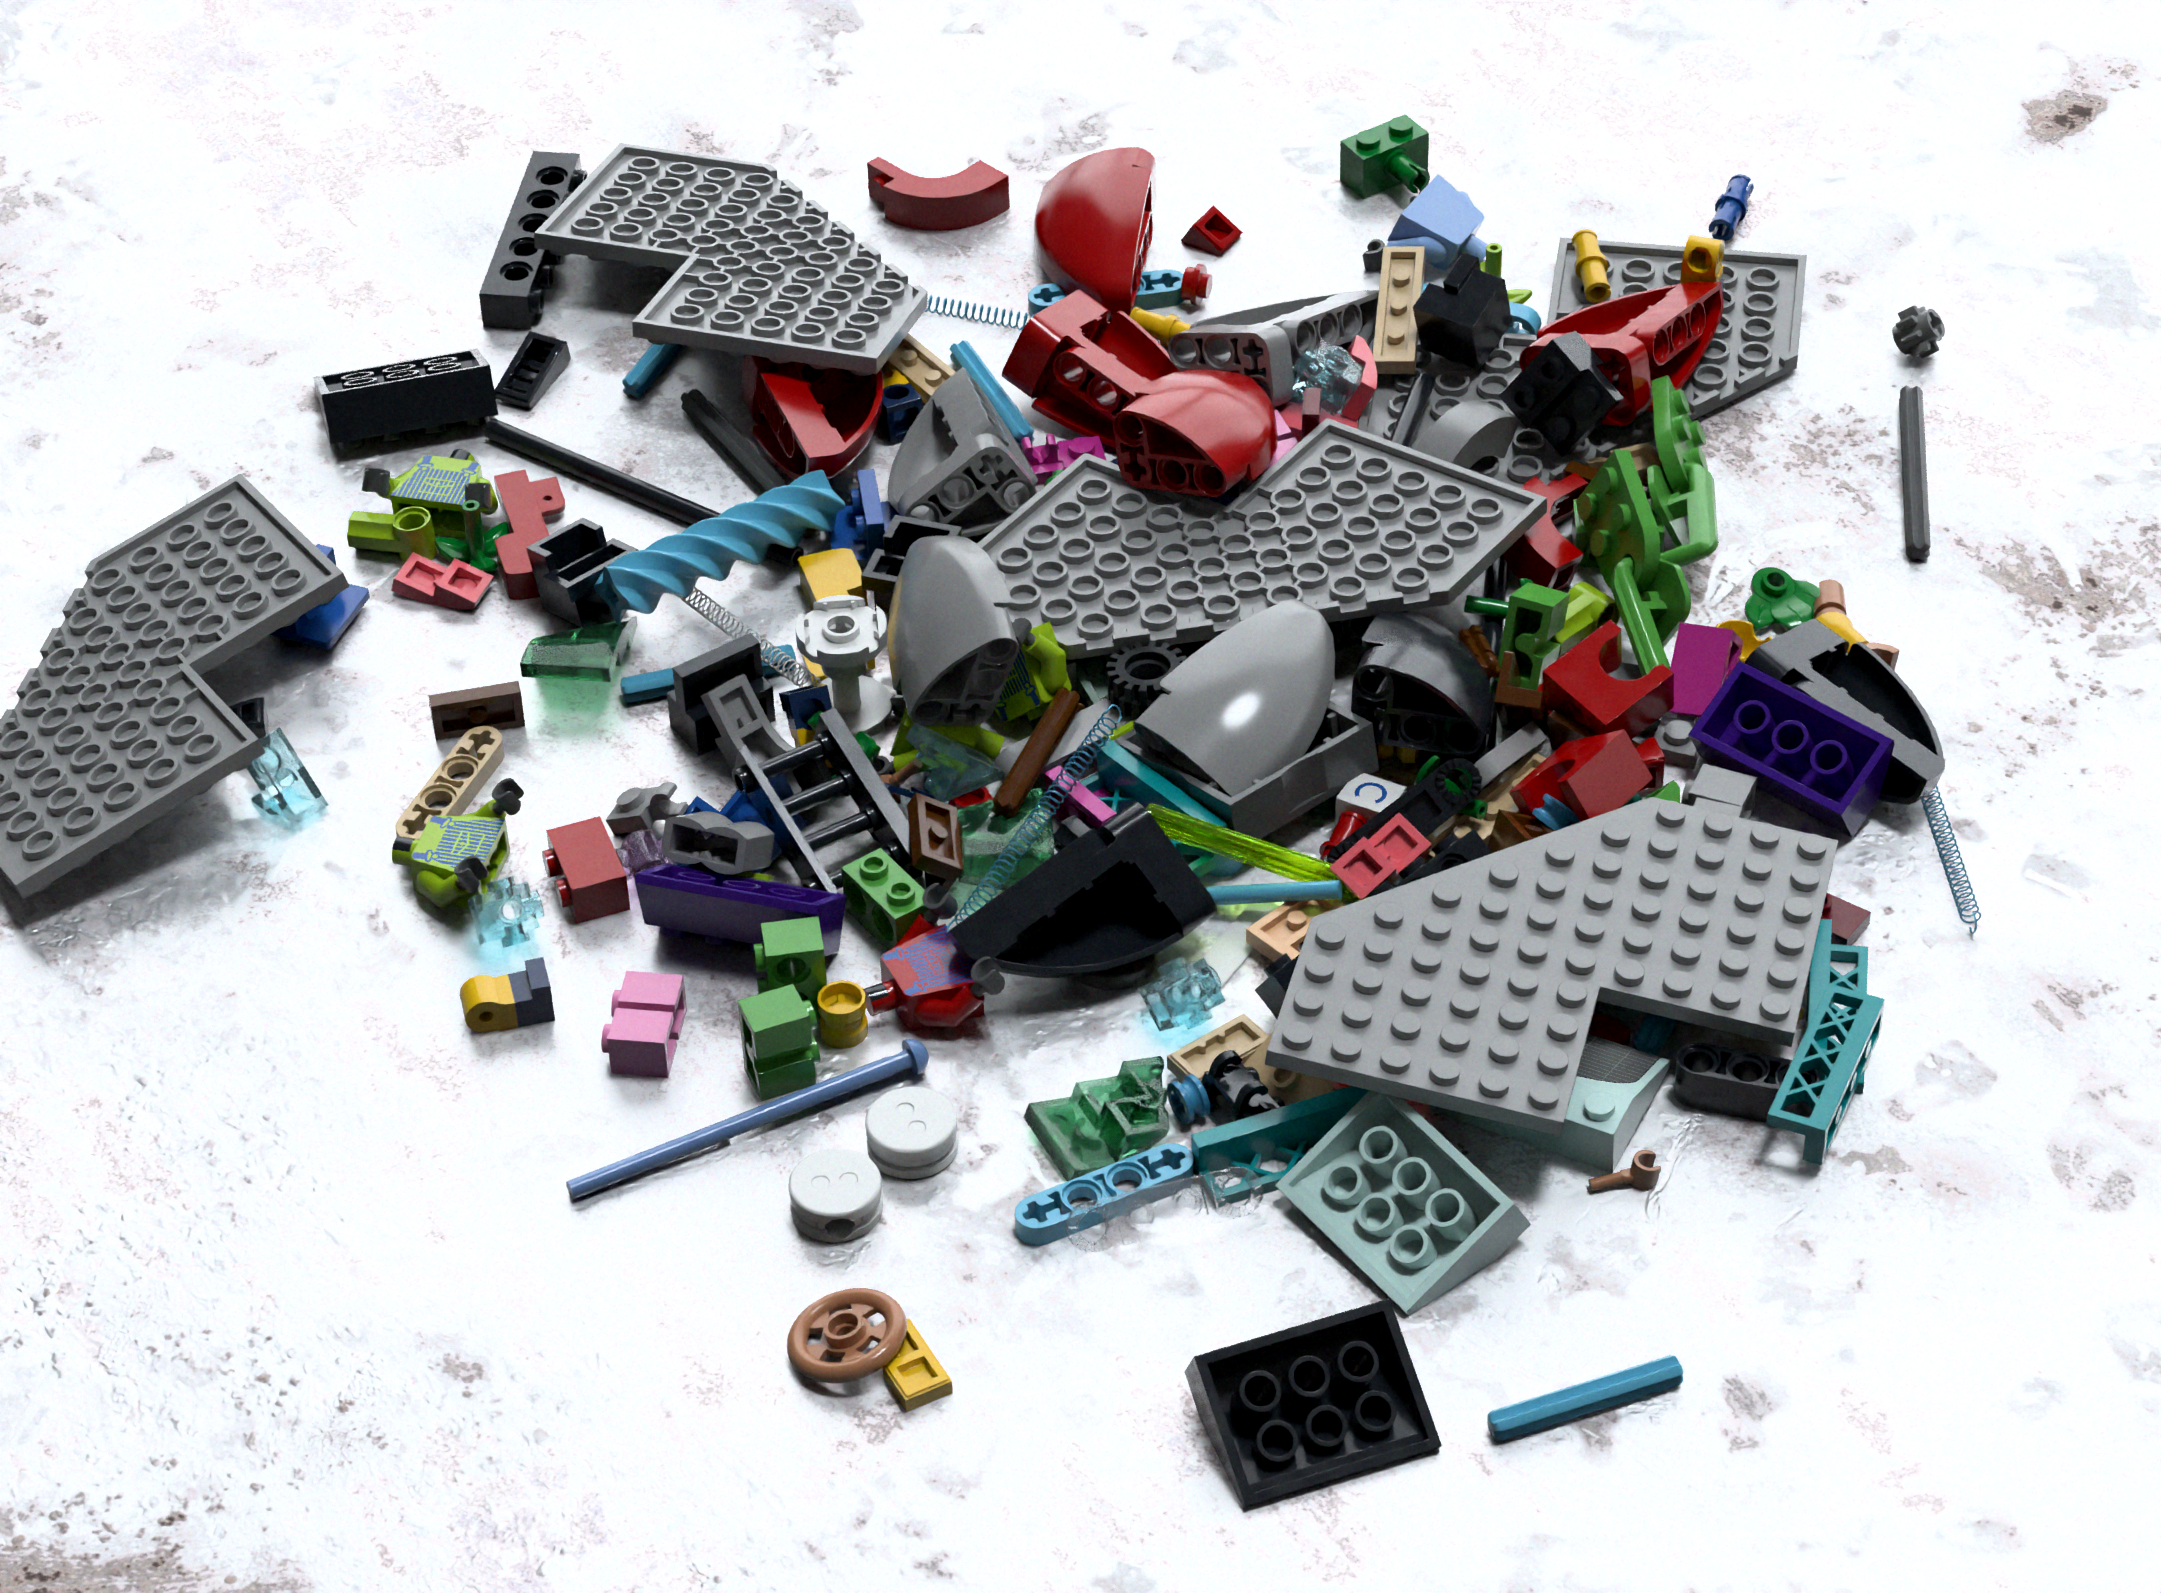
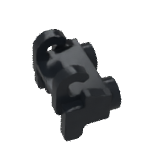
M1234 1050L1220 1053L1213 1060L1209 1071L1204 1072L1201 1080L1209 1098L1210 1112L1213 1113L1218 1110L1219 1103L1215 1098L1218 1094L1222 1093L1233 1106L1230 1112V1117L1233 1121L1286 1106L1280 1097H1271L1268 1094V1088L1260 1081L1257 1070L1253 1067H1245L1241 1063L1242 1058Z

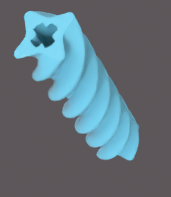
M823 470L809 472L798 477L789 485L776 487L764 492L754 501L737 504L724 511L718 517L701 520L688 527L681 534L663 537L652 543L645 550L630 552L619 557L608 567H603V573L595 583L594 589L609 606L616 624L620 625L627 610H633L642 614L653 613L664 593L682 598L690 596L700 577H707L715 581L727 579L736 560L754 565L761 564L772 544H778L791 549L798 547L807 528H814L827 533L833 531L836 526L837 512L846 509L845 502L832 490Z

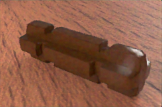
M1474 624L1469 629L1462 628L1459 631L1458 638L1473 652L1485 669L1488 679H1498L1501 668L1486 637L1483 635L1482 629Z

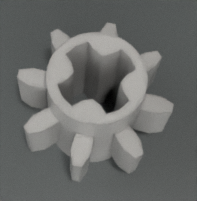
M1912 305L1898 312L1901 321L1895 323V326L1892 328V336L1896 346L1902 353L1906 355L1911 353L1913 358L1920 355L1923 359L1940 350L1937 342L1941 341L1945 336V326L1935 310H1926L1925 306L1918 308L1916 305Z

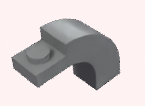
M1468 400L1459 403L1444 413L1426 432L1415 450L1469 469L1475 462L1486 456L1505 458L1520 420L1516 416L1490 403L1480 400Z
M745 674L736 676L701 696L721 735L714 740L733 770L737 751L743 746H747L757 764L794 749L776 732L769 722ZM818 758L768 781L780 800H783L833 777L825 761Z

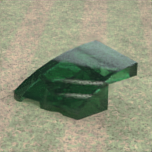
M637 616L623 618L620 625L616 624L614 620L533 638L527 645L520 661L521 676L611 682L615 666H621L624 651H630L637 628Z
M1045 788L1031 789L1017 814L1011 819H1006L1002 815L996 816L993 813V800L957 809L964 869L958 877V882L976 886L980 884L981 879L985 878V874L989 872L990 867L998 860V856L1002 854L1007 844L1010 843L1011 838L1015 837L1014 835L1019 831V827L1023 825V822L1031 814L1036 804L1040 802V798L1046 792ZM1042 803L1043 808L1051 813L1050 806ZM1038 809L1040 815L1046 819L1050 818L1049 814L1042 809ZM1033 815L1035 820L1041 824L1046 823L1040 816ZM1052 819L1047 820V826H1043V831L1039 832V837L1035 838V843L1031 844V848L1026 849V855H1022V860L1018 861V866L1014 867V872L1009 873L1010 877L1005 878L1006 882L1001 884L1000 890L1005 891L1054 855ZM1029 821L1031 826L1041 830L1040 825L1034 821ZM1025 826L1026 830L1029 833H1031L1033 836H1037L1036 831H1034L1031 827ZM1021 832V835L1025 839H1027L1029 842L1033 841V838L1031 836H1029L1025 832ZM1017 838V841L1021 845H1023L1026 848L1029 847V844L1027 842H1025L1021 838ZM1012 844L1013 847L1020 853L1025 852V850L1021 848L1019 845ZM1008 850L1013 857L1020 859L1019 854L1013 850ZM1004 855L1009 863L1016 865L1015 860L1010 856ZM1000 861L1002 867H1004L1008 871L1012 870V867L1010 865H1008L1006 862ZM996 867L998 873H1000L1004 877L1008 876L1006 871H1004L1002 868ZM991 873L998 882L1002 883L1004 881L998 874ZM987 879L990 885H992L994 888H999L998 883L991 879Z
M1161 1056L1123 1061L1117 1076L1076 1082L1070 1097L1028 1104L1023 1118L1066 1181L1149 1150L1167 1136L1170 1127L1169 1115L1165 1109L1167 1090L1163 1088L1162 1072L1165 1065Z

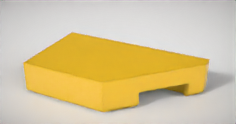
M908 1318L906 1319L907 1333L904 1343L895 1357L883 1367L884 1380L906 1412L953 1393L951 1378L912 1321Z

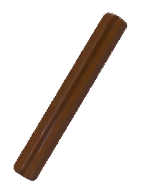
M1061 688L1056 692L993 798L994 806L992 811L996 816L1002 815L1006 819H1011L1017 814L1079 708L1078 701L1080 695L1076 691L1070 692L1067 688Z

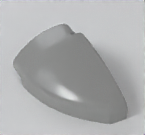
M1379 290L1349 291L1294 299L1247 308L1197 321L1191 324L1190 329L1177 333L1170 338L1168 355L1180 372L1209 369L1249 376L1266 392L1274 408L1287 402L1301 403L1303 402V391H1306V388H1321L1322 391L1333 383L1337 366L1356 335L1364 338L1368 346L1370 345L1375 336Z
M962 367L936 389L909 428L893 461L887 493L889 502L900 516L962 527V537L966 538L994 530L1037 493L1034 485L1038 482V478L987 395L967 370Z
M927 536L916 540L907 551L893 589L888 621V652L893 689L902 690L909 717L914 724L919 726H975L986 721L995 709L1019 651L1018 641L1007 610L1003 609L1008 607L1011 602L1008 588L990 556L978 544L965 537Z
M1287 600L1240 621L1189 656L1160 681L1162 690L1169 695L1161 694L1133 722L1134 730L1147 752L1153 749L1158 751L1160 759L1205 784H1209L1212 781L1217 783L1218 791L1231 798L1251 787L1253 780L1257 778L1263 780L1303 757L1322 724L1334 681L1333 634L1325 618L1317 609L1299 600Z

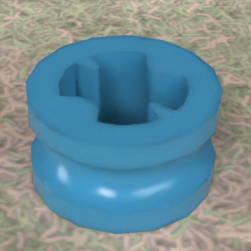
M1546 793L1542 797L1544 805L1532 811L1535 817L1555 831L1568 827L1571 822L1579 820L1574 811Z
M1189 1074L1185 1076L1182 1084L1173 1081L1167 1085L1169 1104L1180 1122L1188 1124L1194 1120L1195 1114L1199 1117L1209 1114L1210 1102L1207 1092L1195 1075Z

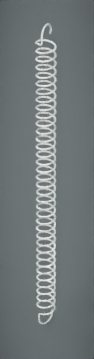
M694 587L695 591L688 596V601H686V598L676 596L734 640L738 639L737 636L739 634L741 637L745 630H747L746 634L752 633L753 635L756 633L754 636L756 639H758V636L761 637L758 640H761L760 648L766 644L765 648L761 651V653L764 651L763 656H761L762 661L793 682L794 685L799 688L803 687L809 681L811 675L814 677L811 685L814 684L815 680L822 684L819 677H816L815 674L801 666L800 663L791 659L781 649L772 645L770 641H767L766 638H763L762 635L758 634L747 624H744L743 621L730 614L728 610H725L720 604L716 603L705 593H702L697 587ZM696 592V595L694 596V598L690 600V598H691V596L693 595V593ZM701 595L699 601L695 603L697 597ZM705 599V602L703 603V605L700 606V603L702 602V600ZM710 602L708 608L704 610L706 604ZM715 605L713 611L709 613L711 607ZM719 609V612L717 613V615L713 617V615H714V613L716 612V610ZM724 612L722 618L718 620L719 616ZM728 616L727 621L723 623L724 619ZM733 619L732 624L728 626V623ZM738 623L737 627L732 630L733 626ZM742 627V630L737 634L738 629ZM785 658L784 662L781 665H779L781 660ZM790 661L789 665L784 669L787 662Z

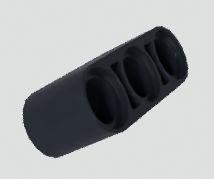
M1706 1043L1687 1044L1680 1048L1677 1053L1674 1096L1683 1106L1692 1109L1767 1123V1114L1792 1060ZM1816 1069L1801 1073L1808 1085L1819 1082V1074ZM1805 1100L1788 1105L1784 1109L1786 1112L1810 1118L1812 1110Z

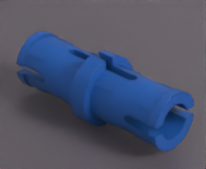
M1743 174L1732 176L1725 193L1721 194L1715 203L1716 213L1708 229L1709 233L1714 231L1712 233L1713 238L1728 241L1733 237L1738 222L1746 216L1748 211L1747 201L1754 190V183L1749 184L1751 179Z

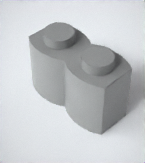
M703 811L665 819L661 852L669 859L681 864L702 862L706 867L715 872L728 875L738 874L770 866L775 834L766 826L756 822L743 821L733 823L719 813Z

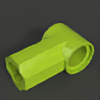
M418 506L407 507L398 511L395 515L353 511L348 519V532L346 536L349 547L399 553L401 560L404 562L407 561L412 552L429 560H432L437 555L438 550L435 546V533L431 515L425 508Z
M1586 582L1575 584L1568 592L1570 593L1564 628L1550 639V642L1561 644L1559 655H1562L1585 639L1607 621L1612 620L1617 625L1621 616L1615 599Z

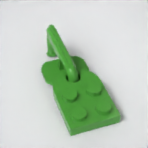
M1666 375L1652 380L1655 440L1663 467L1655 464L1647 467L1648 487L1654 507L1676 546L1674 549L1660 553V559L1682 567L1709 557L1718 547L1714 479L1708 471L1705 455L1701 449V446L1706 444L1702 426L1698 420L1691 421L1688 415L1690 413L1689 404L1681 388L1675 390L1670 378ZM1687 515H1688L1689 542H1690V543H1688V539H1687V527H1686V523H1685V520H1684V516H1687Z
M1614 450L1576 500L1578 515L1584 523L1590 540L1591 551L1596 557L1603 579L1612 590L1643 677L1654 666L1664 664L1670 670L1664 647L1678 631L1680 622L1684 623L1688 618L1691 609V595L1681 567L1660 559L1658 527L1630 450Z

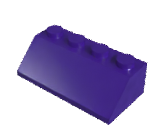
M1740 660L1688 734L1698 754L1704 760L1723 769L1757 777V788L1851 838L1854 837L1879 800L1895 745L1893 739Z
M670 863L636 873L635 885L644 923L660 927L659 933L662 935L684 938L688 937V932L705 935L704 942L730 946L733 944V940L750 943L749 950L754 951L753 944L763 943L761 923L819 916L824 955L828 956L839 951L846 895L732 874H721L715 871Z

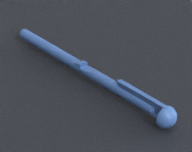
M905 1039L902 1041L903 1051L896 1055L876 1060L566 1181L567 1190L570 1197L574 1200L882 1080L899 1071L910 1069L917 1076L928 1065V1051L921 1042L914 1039Z

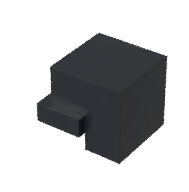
M1463 252L1444 280V288L1429 283L1414 304L1413 312L1421 349L1480 370L1512 323V316L1505 279L1481 271L1479 258Z
M894 515L883 536L884 550L875 549L861 575L862 589L874 591L875 611L877 605L883 610L884 614L889 615L893 589L907 551L912 543L919 538L927 536L962 537V527Z
M583 517L526 547L543 609L580 627H584L611 612L607 603L594 589L595 583L603 573V567H608L623 555L639 551V549L615 538L606 541L603 527Z

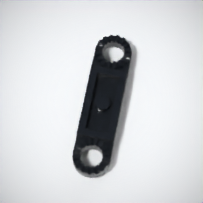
M1457 758L1445 762L1326 854L1323 862V872L1327 881L1339 880L1329 870V867L1336 862V858L1340 854L1346 853L1361 838L1370 839L1398 813L1406 818L1424 837L1429 835L1478 796L1482 787V776H1480L1478 767L1476 768L1471 761ZM1460 770L1467 775L1470 785L1466 794L1458 796L1448 791V788L1445 786V779L1449 771ZM1342 883V890H1343V891H1350V890Z

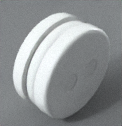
M923 1087L898 1088L880 1096L867 1111L865 1118L867 1152L869 1158L882 1172L901 1179L925 1178L942 1171L956 1156L958 1150L957 1115L952 1103L942 1094Z
M842 1148L821 1150L801 1160L790 1175L788 1189L792 1219L800 1231L813 1239L834 1243L850 1241L869 1232L881 1218L883 1212L881 1175L875 1163L859 1152Z

